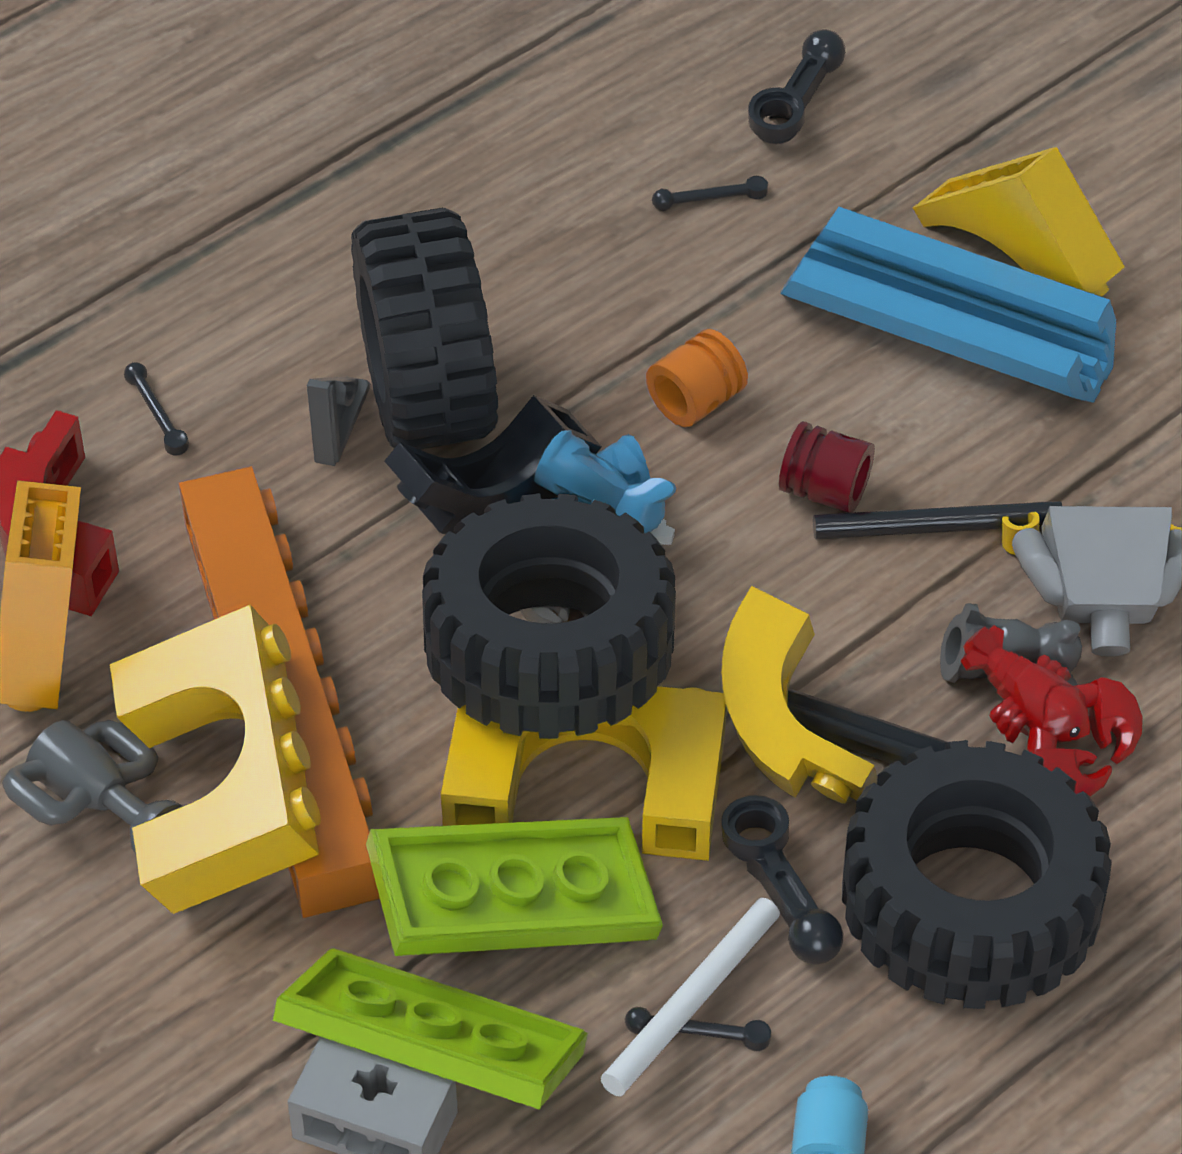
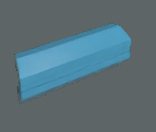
M838 207L780 291V294L1069 397L1092 403L1095 402L1101 391L1102 383L1104 380H1107L1114 365L1116 317L1109 299L842 207Z

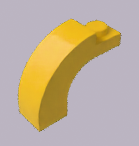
M751 586L730 624L722 654V687L725 702L738 737L758 769L770 781L796 798L809 775L813 777L812 787L828 798L843 804L846 803L849 797L858 800L865 787L873 783L877 784L875 765L810 732L795 719L788 708V689L792 675L815 635L810 616Z

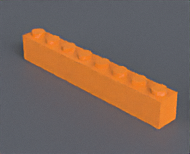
M252 466L179 482L184 522L213 620L251 605L269 625L275 623L282 629L291 650V659L285 662L287 677L297 692L301 706L300 714L295 715L297 733L303 739L311 761L310 768L304 771L307 788L314 796L321 816L320 825L314 827L319 855L288 867L302 918L378 900L380 897L366 847L370 832L365 818L373 816L369 791L364 777L352 779L348 767L356 764L353 742L348 727L336 728L332 717L340 714L336 689L332 677L320 678L317 666L324 665V659L316 628L304 630L301 619L308 617L307 602L301 581L289 582L286 574L287 571L293 570L292 556L286 535L284 533L274 536L271 527L278 525V515L272 491L270 488L259 489Z

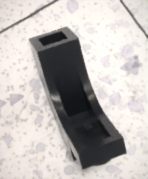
M533 395L498 437L473 453L456 458H442L399 442L384 462L401 480L397 485L400 493L417 506L440 533L447 534L449 531L454 533V527L474 512L478 516L485 514L484 510L489 504L504 499L507 504L520 502L522 495L540 494L541 499L555 498L556 494L541 487L534 480L536 469L545 449L561 431L571 430L573 435L585 441L589 446V451L595 455L602 446L568 409Z

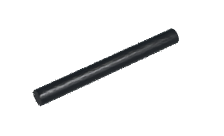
M1048 501L813 515V533L816 540L1002 529L1003 516H1009L1010 523L1014 525H1028L1029 512H1037L1039 514V527H1042L1049 506H1062V502Z

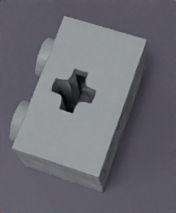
M323 1037L319 1038L287 1101L292 1137L338 1154H439L458 1113L455 1081Z

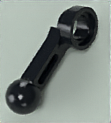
M827 29L811 33L805 39L802 46L803 59L784 88H767L752 97L748 105V122L751 130L761 140L771 144L785 143L793 139L802 129L804 109L826 74L838 69L844 61L846 48L844 41L837 33ZM769 116V119L784 118L789 121L773 125L766 123L763 119Z
M760 795L745 796L733 801L727 806L722 815V839L725 846L738 859L747 862V871L761 882L769 897L779 909L780 914L789 927L788 940L793 953L800 960L809 964H823L832 960L842 947L843 930L834 915L818 908L784 855L783 848L789 839V815L786 809L778 801ZM749 828H763L772 833L769 837L762 840H749L739 835L742 831Z

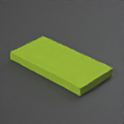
M628 817L371 829L366 842L395 956L657 940L663 927Z
M335 948L329 949L277 998L273 1021L536 1109H540L583 1056L588 1033L584 1032L583 1029Z

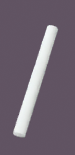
M759 898L603 1073L601 1082L607 1091L615 1096H622L779 918V909L771 900Z

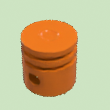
M706 329L651 365L646 372V383L653 401L664 416L674 424L685 428L693 426L720 407L725 401L741 392L748 384V372L742 356L733 343L720 332Z

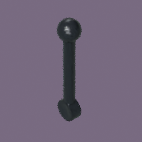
M751 176L747 179L746 183L674 193H671L668 189L661 188L653 194L652 204L656 209L666 211L673 204L747 195L752 199H762L768 193V181L761 176Z
M138 362L130 363L124 370L125 380L131 385H136L165 434L164 447L166 452L176 456L184 454L189 447L187 434L182 430L174 428L146 380L148 374L146 367Z
M633 1007L625 1016L626 1027L630 1032L639 1034L655 1015H651L646 1008ZM688 1020L679 1031V1033L741 1040L748 1049L753 1051L766 1049L769 1046L772 1034L769 1025L761 1020H752L745 1027Z

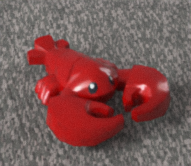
M995 625L989 629L984 626L964 644L963 648L966 654L960 662L966 671L983 669L988 675V680L996 688L997 694L1004 699L990 711L989 716L992 722L996 724L1000 733L1005 735L1006 741L1012 744L1020 732L1028 736L1027 751L1042 757L1045 768L1053 771L1058 767L1075 780V794L1084 791L1091 797L1106 785L1112 774V766L1105 765L1095 773L1083 774L1079 767L1094 764L1097 756L1084 750L1056 748V745L1061 742L1078 740L1089 735L1091 730L1093 738L1100 749H1104L1112 743V731L1116 737V746L1110 760L1115 764L1120 763L1133 754L1142 735L1143 716L1136 697L1122 682L1104 677L1090 683L1073 686L1067 682L1071 678L1067 667H1062L1061 663L1051 660L1046 655L1040 656L1037 664L1015 652H1008L1003 648L1004 631Z

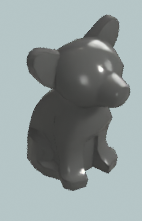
M967 603L962 613L952 619L944 633L940 654V670L943 679L955 683L960 678H988L983 669L966 671L960 660L966 654L963 646L967 640L984 626L989 629L995 625L1004 631L1003 648L1005 650L1015 652L1037 664L1040 656H1049L1051 660L1061 663L1062 667H1067L1071 675L1067 682L1073 686L1078 685L1071 674L1077 666L1082 652V644L1078 636L1081 629L1080 625L1075 621L1063 620L1046 623L1039 629H1036L1018 619L985 617L979 612L977 604Z

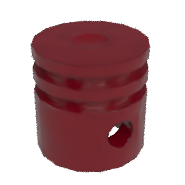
M802 421L796 427L787 445L779 474V490L786 493L793 491L795 496L805 498L808 495V500L847 513H853L861 501L870 477L875 454L874 444L832 430L827 434V429L820 426L813 428L812 424Z

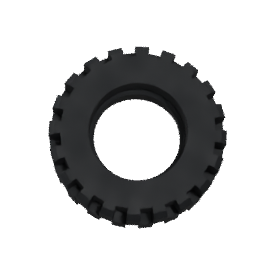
M442 207L363 221L353 230L351 235L352 267L369 374L371 375L375 401L378 405L379 416L387 441L393 448L401 442L422 450L485 438L496 428L498 423L497 377L493 360L492 338L487 319L488 314L481 289V279L476 267L472 244L468 240L467 229L464 222L461 221V216L454 211Z
M540 494L522 495L520 502L507 504L504 499L489 504L485 508V514L478 516L474 512L454 527V533L449 531L433 549V556L426 563L423 573L424 652L427 656V667L431 677L441 686V692L456 707L461 708L466 705V714L486 726L491 721L500 724V729L504 733L521 736L523 731L539 732V739H558L559 732L575 731L576 736L594 733L598 729V724L607 721L612 726L632 714V705L638 709L642 707L657 692V686L666 679L671 667V656L674 652L675 573L672 563L665 556L663 546L650 532L644 533V526L627 513L618 516L614 514V509L611 505L597 500H593L591 504L578 502L576 495L558 494V499H541ZM538 606H560L575 609L588 615L569 622L536 623L515 618L510 614Z
M968 740L951 741L945 744V750L934 752L932 747L929 746L908 754L907 765L904 766L899 760L893 762L878 774L877 784L873 783L865 787L856 801L855 814L849 820L842 878V902L846 905L845 920L851 935L857 940L862 939L861 952L873 966L880 968L886 964L889 967V980L907 991L912 985L923 989L924 999L943 1005L945 999L950 998L964 1001L963 1008L985 1009L986 1001L1000 1000L1002 1007H1008L1024 1003L1026 994L1030 990H1033L1037 996L1048 993L1060 986L1062 974L1065 976L1074 974L1085 961L1087 949L1094 945L1101 923L1112 861L1108 857L1111 842L1107 827L1101 821H1097L1099 815L1098 808L1084 791L1075 794L1076 781L1060 768L1056 767L1053 771H1050L1043 766L1044 759L1027 750H1023L1021 755L1005 751L1006 744L986 741L985 747H968ZM963 847L984 849L1002 855L1017 864L1030 877L1034 885L1017 895L1004 899H967L951 894L933 884L921 873L916 864L926 857L946 849Z

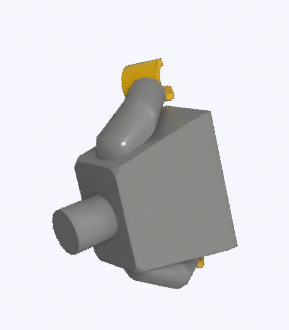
M1049 506L1042 525V535L1039 532V514L1037 512L1028 513V525L1017 526L1010 523L1009 516L1002 517V546L1005 551L1016 555L1022 569L1044 601L1057 606L1061 621L1072 620L1077 623H1091L1092 653L1095 655L1120 656L1129 653V624L1151 622L1158 607L1172 603L1182 588V527H1176L1171 524L1172 507Z

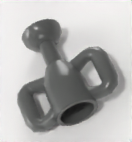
M61 720L53 723L36 738L28 752L26 762L10 769L2 782L7 797L37 821L48 825L67 823L85 808L102 811L109 809L131 826L130 841L132 850L135 853L133 827L183 807L173 800L154 801L147 805L125 788L126 784L151 775L159 759L153 747L148 748L124 724L112 720L96 722L83 731L70 721ZM99 743H105L129 762L117 764ZM39 781L65 801L60 802L53 799L32 782Z

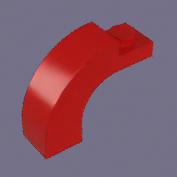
M56 410L43 431H37L33 435L27 452L5 447L0 455V539L5 557L17 480L68 486L86 458L78 416ZM78 520L68 610L92 617L118 575L119 565L112 530Z

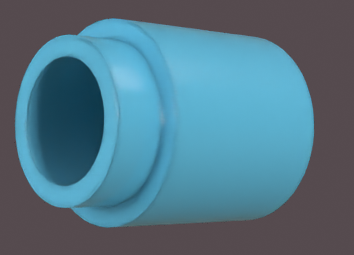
M838 1076L818 1077L807 1084L805 1092L797 1100L791 1154H864L868 1106L862 1098V1091L857 1084L849 1079Z

